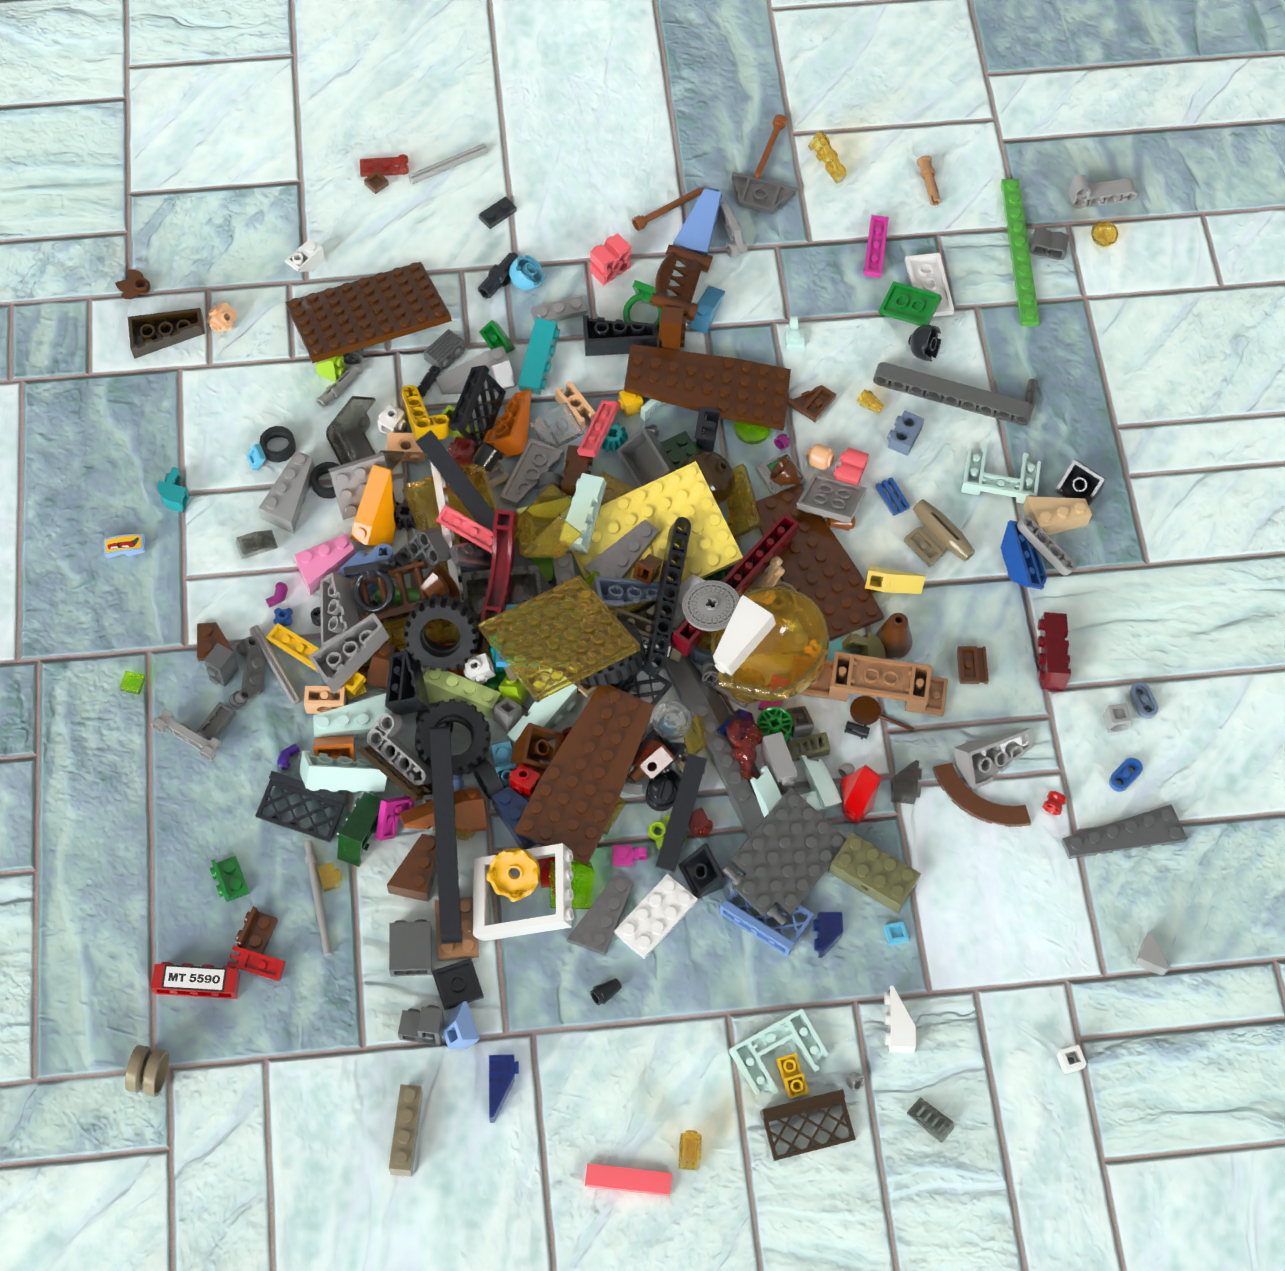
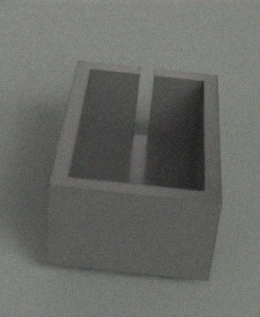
M644 427L616 450L639 488L677 470L655 433Z

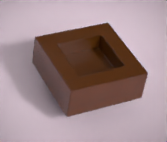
M378 171L364 179V184L375 194L389 185L388 180Z

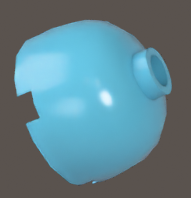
M519 255L510 265L509 275L511 281L519 289L525 291L533 290L545 280V273L542 274L540 271L541 265L529 255L525 257Z

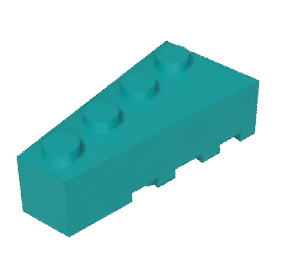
M541 318L535 319L518 382L520 391L530 389L531 393L541 395L542 389L545 390L546 376L550 372L551 360L555 354L556 344L560 335L557 322Z

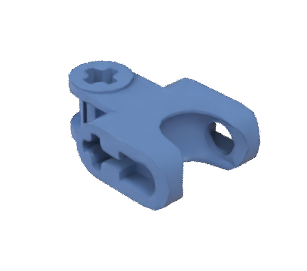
M382 543L377 545L369 554L364 550H360L341 566L338 575L349 579L358 576V574L345 575L343 567L375 561H388L394 555L393 549L389 544ZM378 582L367 585L369 597L375 593L376 588H379Z

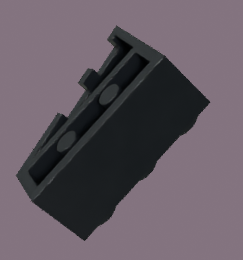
M407 650L390 654L385 707L400 716L428 710L430 707L421 665L419 664L420 661L418 659L414 660L411 657L412 654Z

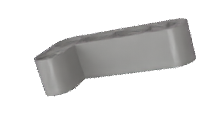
M1077 175L1071 180L1068 195L1073 208L1081 209L1129 202L1137 197V191L1133 180L1130 178L1089 184L1085 175Z
M398 714L382 715L367 735L368 744L413 784L425 785L431 783L432 769L395 737L403 725L401 716ZM390 719L392 720V726H391V727L389 726V720H390ZM379 734H380V736H381V741H380V743H379V741H378V735H379ZM392 747L395 748L394 755L392 754ZM407 759L409 760V767L406 766Z

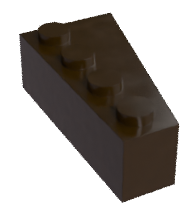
M200 308L128 317L130 348L134 359L205 334L204 319Z

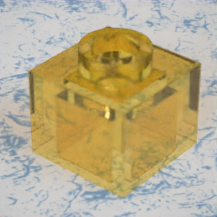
M333 862L317 866L324 892L340 888L338 881L342 880L339 868L335 869Z

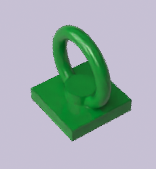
M637 280L634 281L632 287L636 295L632 296L624 306L623 319L625 323H632L630 310L636 302L641 300L648 305L654 306L649 302L653 292L656 293L655 287ZM657 307V320L653 323L656 324V330L660 327L662 308Z

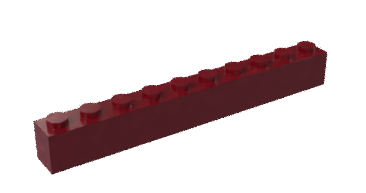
M784 513L721 582L730 585L741 597L770 565L771 559L778 556L796 536L799 522ZM685 620L674 632L671 647L687 656L709 631L700 630Z

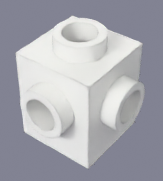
M388 405L379 415L377 421L379 431L386 435L402 431L406 426L405 412L398 407Z
M486 653L473 655L465 664L466 668L463 669L465 677L478 684H483L488 679L496 676L491 658Z

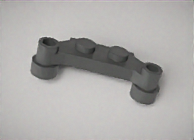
M252 636L241 640L236 646L238 653L245 656L241 690L233 693L229 699L230 704L235 708H241L249 698L255 694H261L263 690L266 658L260 652L257 640Z

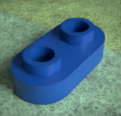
M1135 758L1126 759L1112 773L1109 779L1110 787L1118 792L1125 791L1140 776L1143 770L1142 763ZM1128 768H1132L1134 772H1130Z

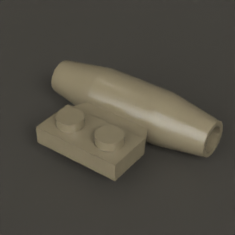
M924 499L914 506L913 511L924 526L913 530L904 538V542L929 567L943 556L945 549L964 562L974 555L975 550L964 534L940 510Z

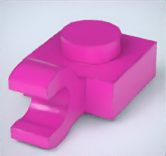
M632 844L612 845L613 867L633 866V860H647L646 848L633 850Z

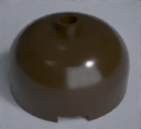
M703 450L694 453L683 462V467L696 461L717 505L721 504L731 495L735 486V476L732 467L723 456L716 452Z

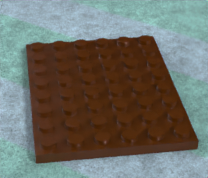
M414 262L408 266L394 268L388 272H381L371 277L361 278L351 283H344L341 286L327 288L324 291L310 293L307 296L293 298L285 302L312 364L452 321L447 307L421 262Z

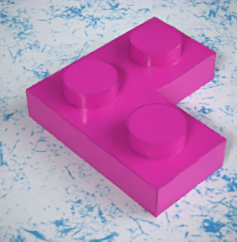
M409 796L381 800L375 838L380 841L395 838L398 819H400L399 813L413 808L415 801Z

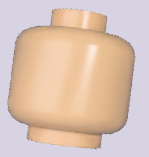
M815 444L813 448L808 449L806 458L809 459L810 466L826 470L832 466L835 454L830 447Z

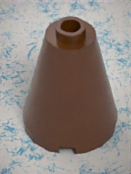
M902 613L892 614L875 634L884 645L886 658H902L909 653L912 647L909 622Z

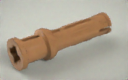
M922 156L917 159V165L921 170L920 176L925 181L930 204L936 206L938 203H941V199L934 178L935 169L932 168V158L930 156Z

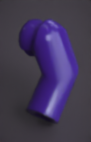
M296 743L280 752L277 764L280 765L281 770L288 769L291 766L289 763L290 757L300 752Z

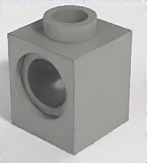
M1127 703L1107 706L1103 715L1108 733L1125 731L1132 721Z

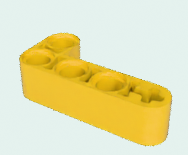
M413 385L404 386L401 389L402 406L415 439L418 440L430 430L439 440L447 438L449 436V418L443 414L428 416L418 388Z

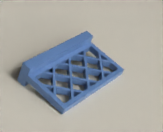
M734 889L721 904L719 914L787 957L814 917L812 912L799 905L791 914L793 924L782 926L778 923L779 926L770 927L767 925L766 919L773 917L768 915L754 917L749 911V908L753 907L746 900H744L745 905L739 906L731 902L734 897L740 896ZM802 913L807 916L805 922L796 923L794 914ZM794 928V938L791 940L784 936L783 930Z

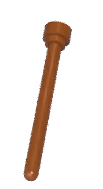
M777 114L774 117L773 131L754 174V177L757 179L762 175L780 130L784 129L787 124V118L784 115Z
M699 187L646 216L638 215L632 218L634 228L637 231L644 229L647 222L701 195L704 189Z

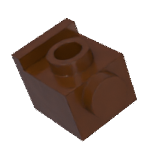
M648 554L644 560L641 559L636 562L633 578L650 585L659 576L663 559Z

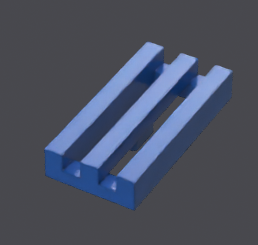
M892 477L888 481L884 480L881 484H876L875 488L893 516L910 508L909 503ZM884 487H885V489L887 490L888 494L890 495V498L892 499V501H893V502L895 503V505L897 506V508H898L897 510L895 509V507L893 506L892 502H891L890 499L888 498L887 494H886L885 491L883 490Z

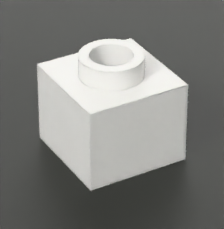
M1079 1045L1059 1050L1056 1055L1064 1075L1084 1069L1087 1064ZM1067 1059L1072 1060L1073 1064L1069 1065Z

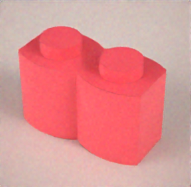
M848 447L846 452H842L839 460L841 465L840 467L836 466L833 476L837 480L858 485L866 467L869 454Z

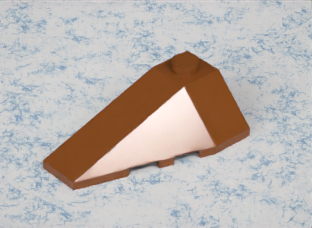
M479 788L455 791L456 828L461 829V832L467 833L486 831L487 821L484 800ZM433 800L399 813L404 828L430 829L435 827Z

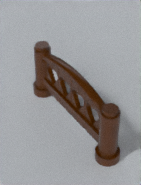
M673 244L668 245L665 253L668 256L661 263L656 274V293L653 292L649 303L659 308H662V306L684 308L683 316H687L686 320L693 322L699 305L692 302L701 271L708 273L713 256L708 254L704 256ZM676 261H680L686 267L675 266ZM673 270L678 271L682 276H673ZM670 280H674L680 286L669 285ZM667 289L674 292L677 296L666 295Z

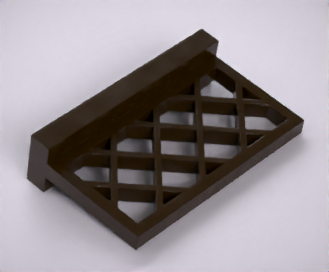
M370 745L360 746L358 752L414 801L425 800L429 802L433 800L432 782L425 785H415ZM392 747V754H393V755L395 754V748H394V747ZM408 759L406 760V766H407V767H409V760H408Z
M843 1089L760 1111L773 1161L856 1140L844 1099ZM841 1104L843 1113L840 1119L829 1114L832 1106ZM829 1107L827 1111L822 1110V1108ZM818 1110L824 1114L819 1125L808 1119L812 1111ZM797 1115L804 1119L799 1130L788 1124L792 1116ZM827 1116L837 1122L832 1132L822 1127ZM787 1117H788V1119H787L786 1122L783 1121V1120H781V1119H783V1118H787ZM777 1120L784 1125L779 1135L771 1131L769 1122ZM806 1122L817 1127L812 1138L801 1132ZM840 1124L848 1129L849 1137L841 1139L835 1135ZM786 1126L797 1132L792 1143L781 1137ZM819 1129L830 1135L824 1144L814 1140ZM799 1134L810 1140L804 1149L794 1145ZM832 1137L837 1139L836 1141L830 1142ZM778 1140L789 1145L785 1154L777 1155L775 1146ZM812 1142L816 1144V1146L810 1147ZM791 1148H794V1149L797 1150V1151L790 1152Z

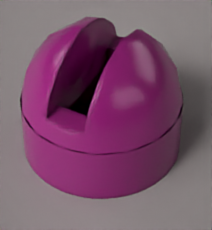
M780 434L774 439V444L778 449L785 450L789 446L790 438L787 437V434Z

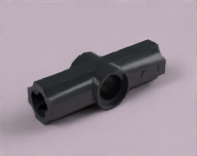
M509 253L499 265L495 264L492 266L488 277L478 287V292L482 297L486 299L491 298L501 286L504 287L509 283L511 279L509 269L512 262L518 257L516 253Z

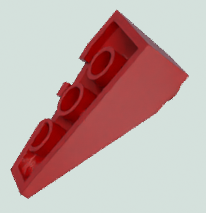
M867 765L860 767L854 773L851 772L848 776H844L840 783L842 812L849 821L859 824L873 809L882 778Z

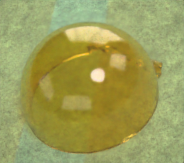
M784 587L755 589L743 595L773 614L776 625L732 676L726 672H718L719 686L734 688L739 693L756 700H788V698L798 695L811 686L822 672L829 652L827 624L819 607L810 598L798 591ZM726 628L718 631H712V656L714 655Z

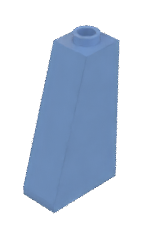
M715 188L703 190L675 238L673 245L704 256L709 254L722 200V192Z

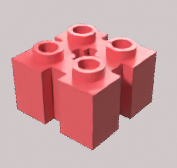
M618 233L608 237L604 245L595 246L590 251V273L603 286L615 279V275L618 273L622 274L631 268V259L629 258L631 246Z

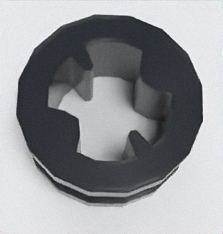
M316 607L311 611V620L314 625L321 626V619H317L318 614H321L320 607Z

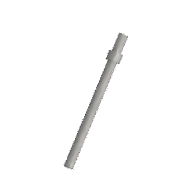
M307 840L304 842L306 851L305 863L309 868L324 956L332 955L316 866L318 860L317 855L314 854L312 840Z

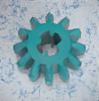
M619 422L616 425L612 423L600 448H605L606 453L609 450L615 453L628 439L625 426L620 427Z

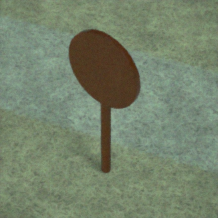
M858 697L850 706L851 717L859 724L870 725L881 718L914 731V727L881 715L879 703L871 697Z

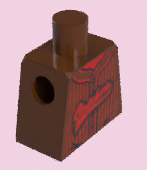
M648 739L637 751L632 764L634 769L628 774V777L635 783L643 776L653 779L675 757L664 744Z

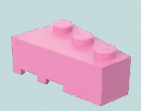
M344 534L294 554L296 565L310 595L315 593V590L320 587V579L332 572L335 574L339 572L341 566L355 555V549L348 534Z

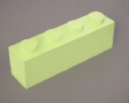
M431 666L428 667L423 678L429 703H438L442 700L449 702V699H455V702L464 700L467 701L466 704L469 706L475 705L477 711H482L486 718L493 719L494 706L501 702L500 692L452 672H441V668H436L434 671L430 670Z

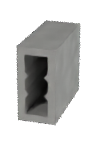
M782 732L763 737L760 754L780 793L784 794L789 788L794 789L797 777L791 755Z

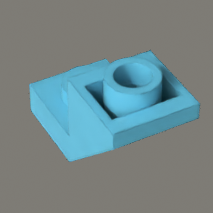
M510 740L492 743L491 749L496 772L503 786L510 785L509 775L514 768L516 769V765L510 763L513 752Z

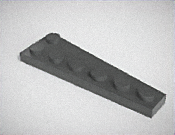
M1172 804L1065 837L1061 842L1068 858L1072 859L1107 854L1119 850L1128 851L1133 848H1149L1154 845L1162 844L1163 846L1183 843L1188 838Z

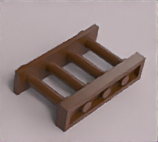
M414 560L410 562V565L385 571L391 578L396 577L402 603L400 604L401 606L395 608L390 605L385 611L375 614L381 623L409 616L416 603H421L423 598L428 597L420 588L424 580L422 570L428 568V564L425 561ZM412 572L415 573L420 594L419 601L414 603L409 601L403 576ZM381 577L365 579L361 584L360 592L362 599L370 606L368 584L378 582L382 602L387 596V587ZM355 580L350 581L352 586ZM365 612L364 616L359 617V620L362 621L371 613Z

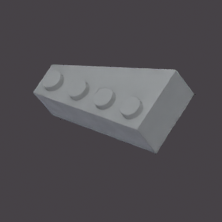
M296 450L259 506L262 520L294 534L295 525L299 519L300 510L311 483V472L315 468L313 457Z

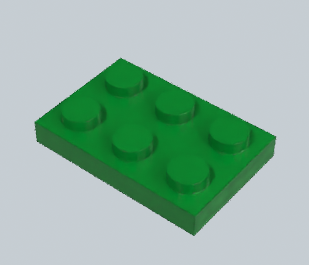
M893 281L879 309L880 315L918 326L929 325L942 300V296Z

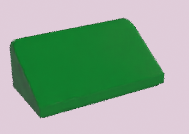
M491 320L479 331L491 350L503 346L507 354L515 349L497 322Z

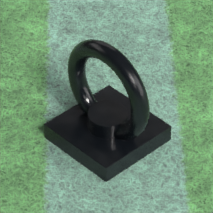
M395 560L375 561L343 567L345 575L358 574L353 584V596L356 604L363 611L377 614L385 611L392 604L395 586L390 575L384 570L396 568ZM381 577L387 586V596L380 605L370 606L362 599L360 592L361 584L365 579Z

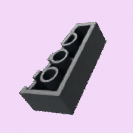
M583 315L585 356L629 354L631 345L657 347L656 324L635 321L625 323L619 319L608 321L604 317L592 319L588 315Z

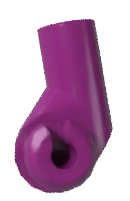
M278 582L275 585L274 595L265 599L269 608L286 599L288 588L285 583Z

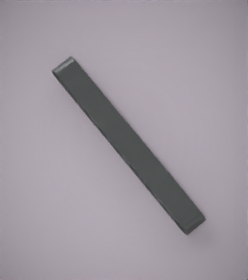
M886 362L878 364L873 378L875 384L885 388L1017 425H1028L1033 411V405L1029 402Z

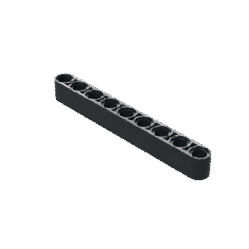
M685 517L677 518L668 533L643 665L644 672L649 676H657L665 667L691 530V523ZM651 662H654L658 667L653 666Z

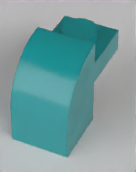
M172 467L170 473H167L165 477V482L158 480L157 489L164 506L183 513L189 500V494L186 487L179 486L182 480L180 469Z

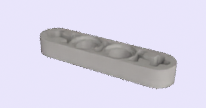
M1025 516L1018 521V530L1062 575L1067 576L1075 570L1074 561L1031 517Z

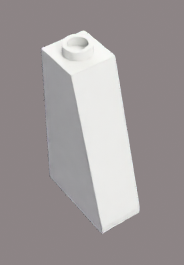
M744 595L740 598L713 655L715 667L721 673L726 672L732 676L776 625L773 614Z

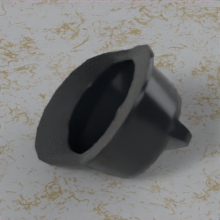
M670 769L667 773L657 774L653 779L649 780L645 799L651 809L666 811L673 807L681 780L674 770Z

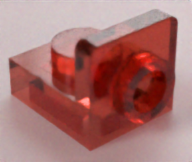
M701 807L692 811L688 827L694 838L698 836L704 837L711 832L713 823L711 820H708Z

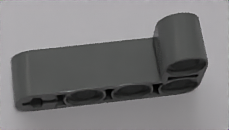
M434 527L417 533L388 561L395 560L396 568L410 565L411 561L422 560L425 557L431 565H436L450 560V547L441 531Z

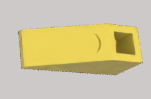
M870 564L865 588L881 592L922 594L925 575Z

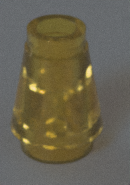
M864 389L857 399L860 406L878 414L884 407V404L870 390Z

